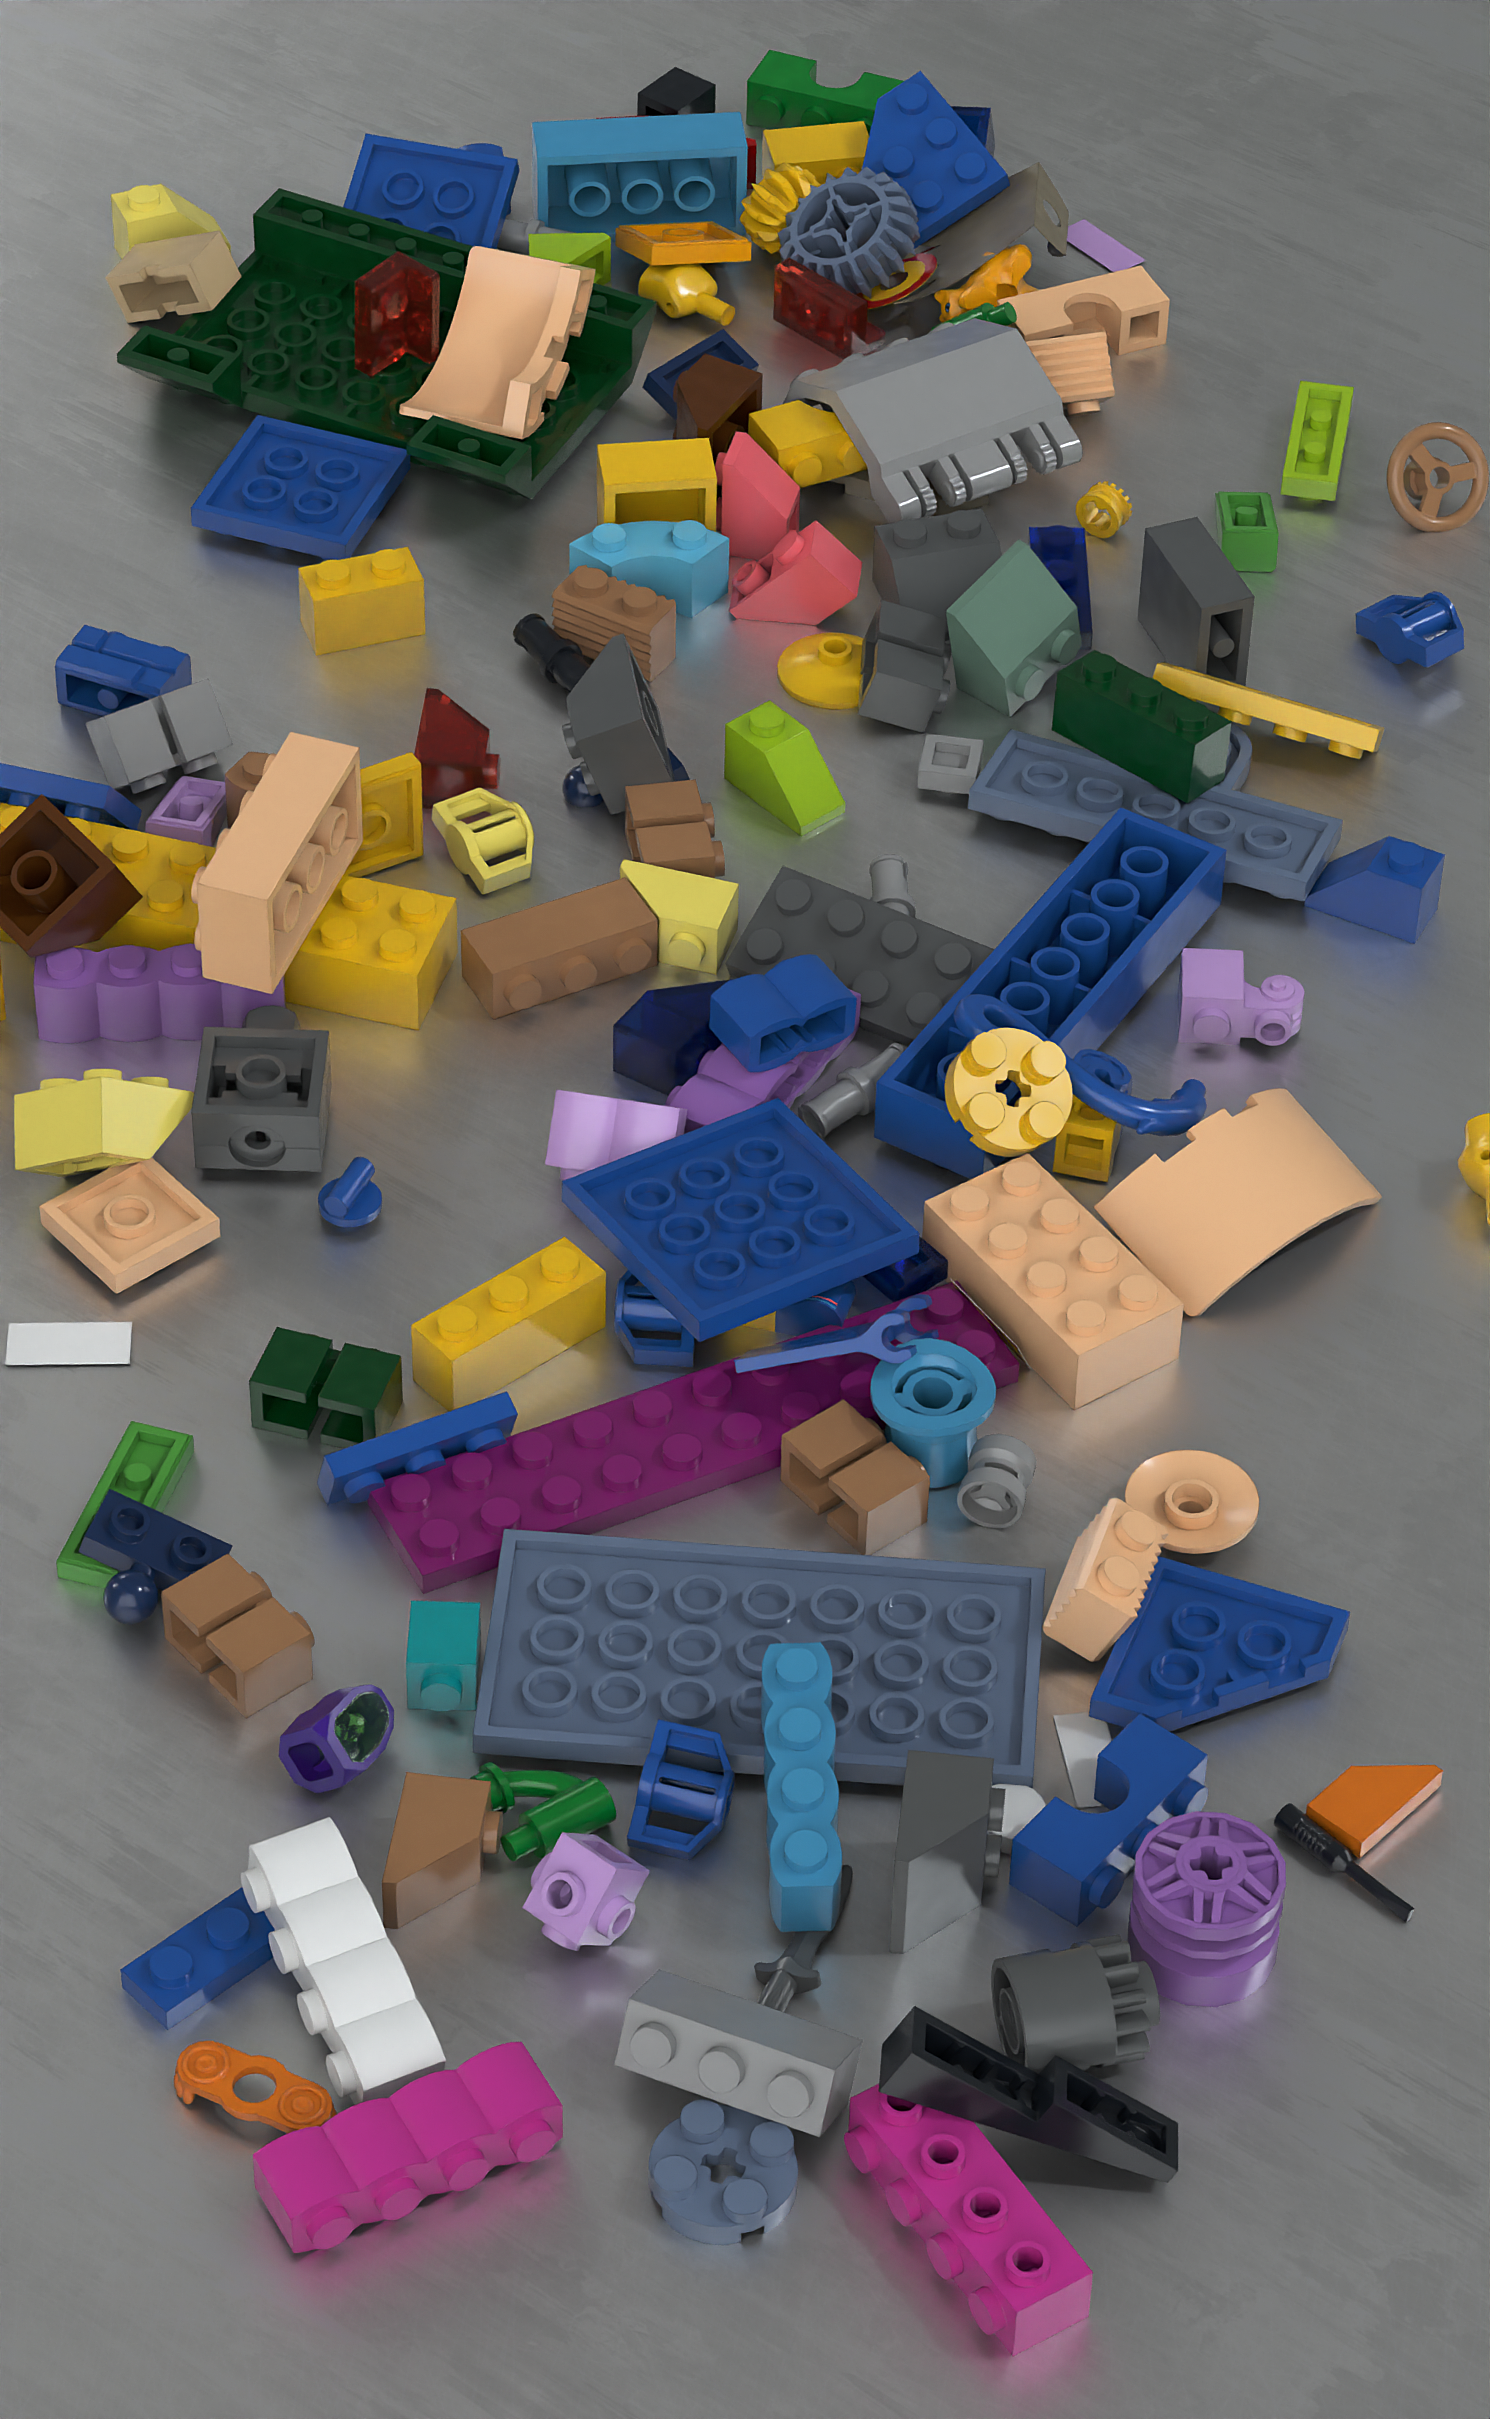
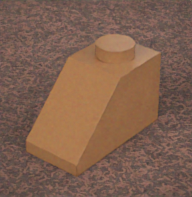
M406 1772L382 1878L384 1928L399 1929L481 1881L486 1853L498 1854L503 1828V1812L491 1811V1781Z

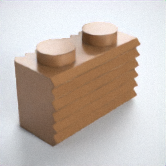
M587 565L578 566L554 590L551 597L554 598L551 606L554 608L551 615L554 617L552 622L553 630L562 639L574 641L580 647L582 655L595 660L612 637L624 633L645 680L650 682L676 658L675 599L666 600L665 595L657 596L655 591L647 587H636L635 584L627 585L626 580L617 581L616 576L608 577L603 570L588 568Z

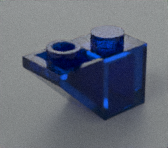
M730 980L646 991L613 1025V1071L667 1096L676 1086H683L690 1078L697 1074L699 1064L704 1055L709 1050H716L722 1044L721 1040L709 1028L711 994Z

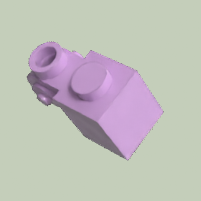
M1182 948L1178 984V1042L1240 1045V1037L1256 1038L1260 1043L1268 1046L1281 1045L1300 1030L1305 995L1304 988L1297 980L1285 975L1267 977L1262 982L1261 988L1249 985L1244 980L1242 950Z

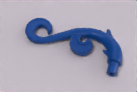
M983 994L968 995L959 1001L955 1009L954 1021L956 1026L970 1041L983 1032L999 1028L988 1021L990 1020L1009 1028L1030 1032L1038 1036L1042 1041L1052 1042L1009 1005L992 996ZM1092 1049L1080 1050L1073 1059L1064 1053L1066 1057L1065 1068L1069 1073L1072 1084V1094L1105 1117L1136 1130L1139 1135L1178 1136L1198 1124L1205 1114L1207 1108L1206 1099L1204 1098L1206 1088L1199 1080L1190 1079L1185 1081L1182 1088L1175 1091L1171 1099L1154 1098L1152 1101L1125 1093L1132 1076L1126 1066L1116 1058Z

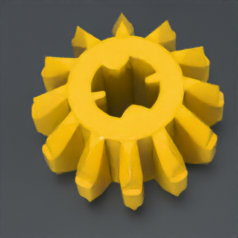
M785 162L778 166L775 172L766 169L763 180L758 184L751 183L754 190L750 196L741 201L745 210L742 212L739 221L744 225L746 233L751 236V241L762 250L766 249L771 254L774 252L780 254L779 250L782 246L780 245L778 233L787 227L786 214L797 210L799 207L798 198H806L811 193L810 184L816 187L821 186L818 182L819 179L807 169L803 170L798 165L792 167Z

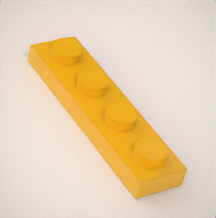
M1166 662L1157 663L1153 679L1159 681L1163 686L1194 702L1200 700L1219 706L1217 714L1232 722L1250 726L1253 717L1275 723L1272 733L1306 742L1308 733L1330 739L1328 750L1361 759L1364 750L1375 752L1379 749L1385 729L1381 726Z

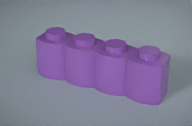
M195 944L173 946L161 951L134 945H122L100 952L70 947L35 956L33 984L38 1036L40 1039L49 1042L81 1043L99 1037L119 1042H140L162 1035L176 1040L198 1041L202 1040L204 1027L242 1028L243 1021L250 1010L270 1005L286 1008L284 975L273 994L203 978L201 951L196 950Z
M850 990L857 998L855 1031L841 1042L820 1051H802L787 1063L764 1072H748L722 1043L716 1050H709L704 1055L699 1064L697 1074L690 1078L683 1086H676L670 1092L664 1106L688 1109L684 1134L776 1098H779L790 1109L795 1098L810 1089L823 1072L828 1061L838 1057L855 1036L860 1027L861 994Z

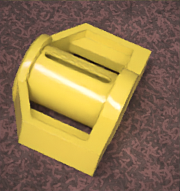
M480 787L433 804L431 820L445 839L454 865L462 874H469L482 895L530 878L534 832L531 821L520 804L515 801L509 802ZM484 811L492 814L469 824L461 821ZM517 849L525 853L490 867L485 862Z

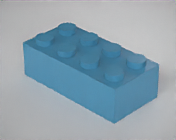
M741 112L532 122V203L534 219L543 221L545 227L575 233H605L611 237V242H615L616 228L619 225L713 221L740 236L746 235L745 227L739 221L742 212L745 210L741 201L747 197L748 146Z

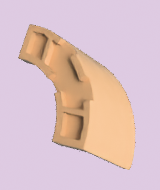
M483 246L471 248L458 304L439 357L419 391L407 402L400 404L399 413L429 420L434 415L489 433L518 439L529 437L544 421V412H541L545 399L557 400L570 370L569 363L562 362V358L570 335L581 336L596 269Z
M1268 1089L1250 1095L1245 1102L1247 1106L1233 1117L1225 1108H1222L1188 1129L1186 1136L1191 1141L1190 1144L1165 1162L1155 1153L1093 1207L1142 1264L1184 1303L1183 1311L1189 1316H1200L1252 1270L1304 1233L1345 1211L1359 1206L1376 1204L1382 1198L1376 1188L1287 1089Z

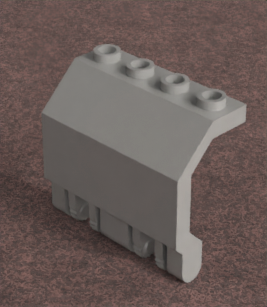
M975 318L957 325H953L950 322L941 324L927 335L910 341L908 338L897 339L883 350L866 356L862 353L853 354L837 366L820 372L817 369L807 370L791 382L790 390L783 402L785 404L800 400L812 407L820 404L824 411H834L867 465L871 495L889 524L904 519L925 518L936 512V495H934L933 489L930 488L927 477L939 496H942V501H945L949 507H955L963 504V502H969L1008 488L1013 484L1016 485L1024 482L1027 479L1028 468L1017 445L1028 462L1032 464V468L1036 470V473L1039 472L1040 475L1080 462L1083 455L1081 442L1064 416L1062 399L1018 329Z

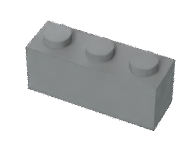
M659 1969L628 2000L614 2065L820 2137L848 2105L863 2040Z

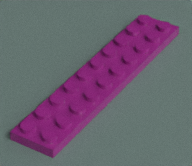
M958 1280L954 1281L961 1288V1290L969 1297V1295L958 1282ZM952 1282L919 1293L931 1296L932 1304L921 1310H912L910 1323L914 1329L921 1332L938 1329L939 1337L937 1339L949 1341L971 1352L988 1368L994 1378L996 1389L1018 1382L1019 1362L990 1323L966 1300ZM908 1298L845 1319L842 1327L827 1325L779 1343L874 1322L887 1312L895 1310ZM896 1339L890 1342L895 1347L902 1344V1342ZM853 1352L737 1373L734 1362L738 1358L736 1357L505 1438L506 1444L480 1453H468L466 1451L446 1458V1465L419 1475L407 1474L406 1472L384 1480L385 1487L370 1492L368 1506L421 1592L425 1594L498 1568L504 1529L591 1535L781 1467L782 1435L843 1399L864 1418L874 1420L881 1430H884L886 1423L874 1410L870 1398L871 1379L881 1359L871 1354Z

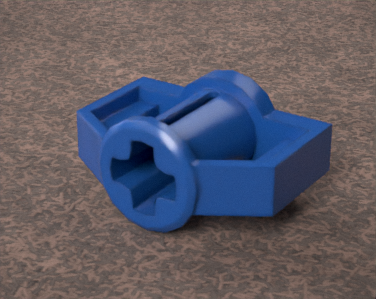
M1433 591L1424 595V597L1391 595L1355 613L1356 633L1375 642L1382 655L1394 664H1401L1411 660L1428 668L1464 649V629L1451 601L1440 592Z
M627 1270L619 1278L616 1285L614 1332L634 1364L693 1367L696 1340L694 1336L645 1286H636L639 1280ZM630 1330L676 1332L682 1334L681 1340L634 1338Z
M658 1719L650 1751L646 1757L639 1781L636 1804L627 1835L629 1847L690 1861L723 1830L732 1802L735 1773L731 1769L720 1733ZM668 1748L719 1759L724 1776L666 1763L665 1758ZM653 1810L709 1823L697 1835L648 1825Z

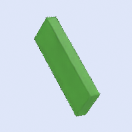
M130 1422L56 1561L59 1578L105 1589L108 1581L120 1571L78 1551L109 1489L114 1490L163 1513L194 1453L193 1435L139 1422Z

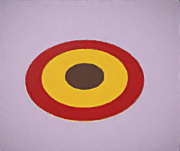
M918 253L914 257L903 259L905 273H892L889 276V287L879 284L872 288L871 299L862 294V292L857 293L852 305L859 309H873L888 305L907 296L923 285L934 273L937 267L936 257L928 253Z

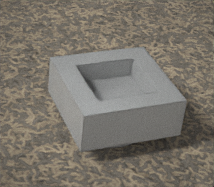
M926 733L918 767L917 788L936 790L943 793L969 794L970 788L980 774L984 740Z

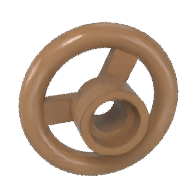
M1432 422L1418 426L1408 432L1398 442L1389 459L1387 489L1390 500L1398 514L1408 524L1421 531L1444 532L1464 526L1479 512L1488 492L1489 469L1485 454L1478 442L1467 431L1458 426L1443 422ZM1432 439L1451 441L1462 449L1469 462L1450 466L1439 458L1433 457L1422 443ZM1409 457L1411 459V462L1406 466L1404 470L1406 461ZM1432 470L1436 472L1438 477L1435 487L1430 482ZM1473 479L1470 494L1461 508L1450 515L1436 517L1442 496L1453 487L1454 483ZM1406 492L1413 499L1421 501L1419 510L1410 502Z

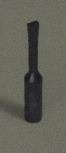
M1292 1803L1285 1805L1279 1811L1274 1820L1275 1827L1293 1839L1299 1846H1302L1308 1853H1311L1313 1857H1316L1317 1860L1332 1872H1345L1388 1906L1402 1920L1407 1922L1411 1919L1414 1908L1353 1861L1349 1848L1336 1840L1330 1833H1327L1321 1826H1318L1316 1822Z

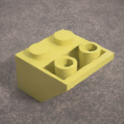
M116 1069L86 1070L83 1072V1080L81 1081L68 1078L40 1081V1090L14 1095L15 1170L66 1177L150 1160L192 1109L194 1092L169 1088V1080L163 1077H138L130 1081L122 1080V1071Z

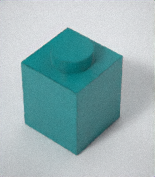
M411 1601L406 1656L408 1709L476 1711L481 1658L480 1602Z

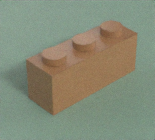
M624 877L461 930L462 977L494 1020L657 966L658 920Z

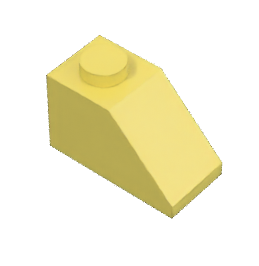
M162 184L152 186L140 185L131 188L129 191L111 194L114 248L121 260L135 244L214 231L221 232L231 253L230 243L214 217Z
M623 859L620 865V879L625 877L658 920L657 961L717 975L738 930L739 884Z

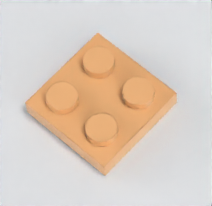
M152 1157L150 1160L111 1167L39 1206L41 1225L116 1294L221 1237L219 1217Z

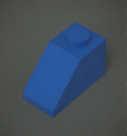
M1391 836L1385 837L1329 862L1308 894L1304 906L1415 944L1438 909L1445 854L1421 847L1413 842L1403 841Z

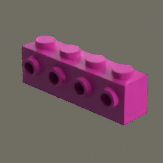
M879 2084L850 2098L848 2132L844 2135V2142L849 2157L860 2172L864 2174L870 2172L885 2191L888 2206L897 2221L905 2227L911 2225L926 2244L929 2259L937 2273L945 2280L953 2279L968 2298L973 2318L987 2335L995 2333L1012 2357L1089 2317L1093 2279L1092 2270L973 2121L879 2092Z

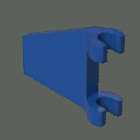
M925 1294L913 1295L902 1302L895 1310L887 1312L874 1322L749 1350L734 1360L736 1372L752 1371L853 1352L871 1354L893 1364L905 1362L917 1353L916 1345L899 1348L890 1343L892 1340L896 1339L905 1343L913 1339H937L939 1337L938 1329L921 1332L914 1329L910 1323L912 1310H921L932 1304L931 1296Z

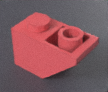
M736 431L728 452H719L715 464L717 486H722V497L718 498L716 506V531H721L722 535L729 538V556L760 560L773 551L777 543L791 531L799 532L800 487L747 433Z
M815 520L798 533L796 531L789 532L777 543L773 551L759 561L750 560L746 562L736 572L732 580L733 591L729 612L736 619L817 625L857 597L863 562Z

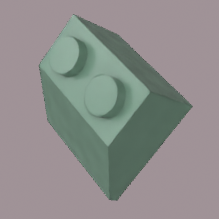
M1019 539L946 610L957 688L1009 717L1026 701L1034 699L1041 691L1044 683L1062 665L1070 663L1082 646L1077 606L1029 545Z

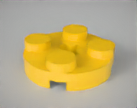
M997 1028L977 1035L954 1058L947 1070L944 1089L946 1105L955 1123L960 1120L964 1128L973 1135L969 1140L978 1148L988 1153L1004 1157H1018L1036 1150L1061 1132L1071 1112L1073 1099L1072 1084L1069 1073L1065 1068V1054L1055 1043L1042 1041L1038 1036L1016 1028ZM1006 1078L1016 1083V1086L1021 1091L1022 1097L1016 1100L1014 1107L1007 1105L1005 1094L996 1092L995 1085L1002 1084Z

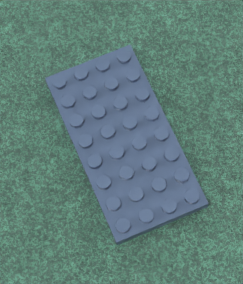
M504 1529L472 1735L473 1753L644 1766L650 1751L657 1721L660 1719L720 1733L731 1769L734 1773L764 1775L761 1679L762 1662L765 1652L770 1644L821 1642L829 1655L832 1665L831 1714L836 1730L834 1774L837 1781L904 1785L908 1750L994 1758L992 1786L996 1784L1025 1785L1033 1788L1046 1568ZM668 1748L665 1758L666 1763L697 1770L723 1772L719 1759Z

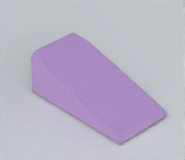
M188 776L179 777L147 819L145 833L213 847L227 815L225 782Z

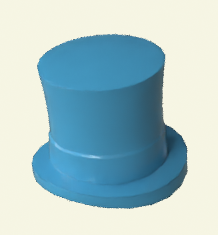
M913 1339L896 1346L902 1348L916 1345L917 1353L913 1357L898 1364L881 1360L876 1366L871 1379L870 1398L874 1410L886 1423L884 1430L886 1442L889 1443L891 1441L904 1454L915 1457L924 1466L927 1474L930 1476V1488L947 1487L960 1482L968 1473L969 1456L973 1445L978 1440L977 1426L982 1424L993 1411L996 1399V1385L988 1368L965 1348L939 1339Z

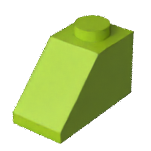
M769 700L725 724L724 779L802 837L845 813L846 803L809 729Z

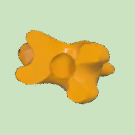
M1023 244L1007 246L973 271L965 284L959 289H942L935 292L934 298L941 304L942 314L939 316V320L943 323L984 303H990L997 307V300L1037 291L1038 289L1028 285L1023 279V276L1032 265L1030 249ZM987 251L983 254V256L991 255L994 253Z

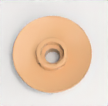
M1200 1450L1169 1451L1146 1460L1134 1470L1125 1489V1503L1165 1526L1168 1535L1164 1539L1165 1544L1162 1547L1181 1553H1211L1233 1546L1245 1538L1252 1530L1259 1512V1495L1250 1476L1234 1462L1217 1454Z

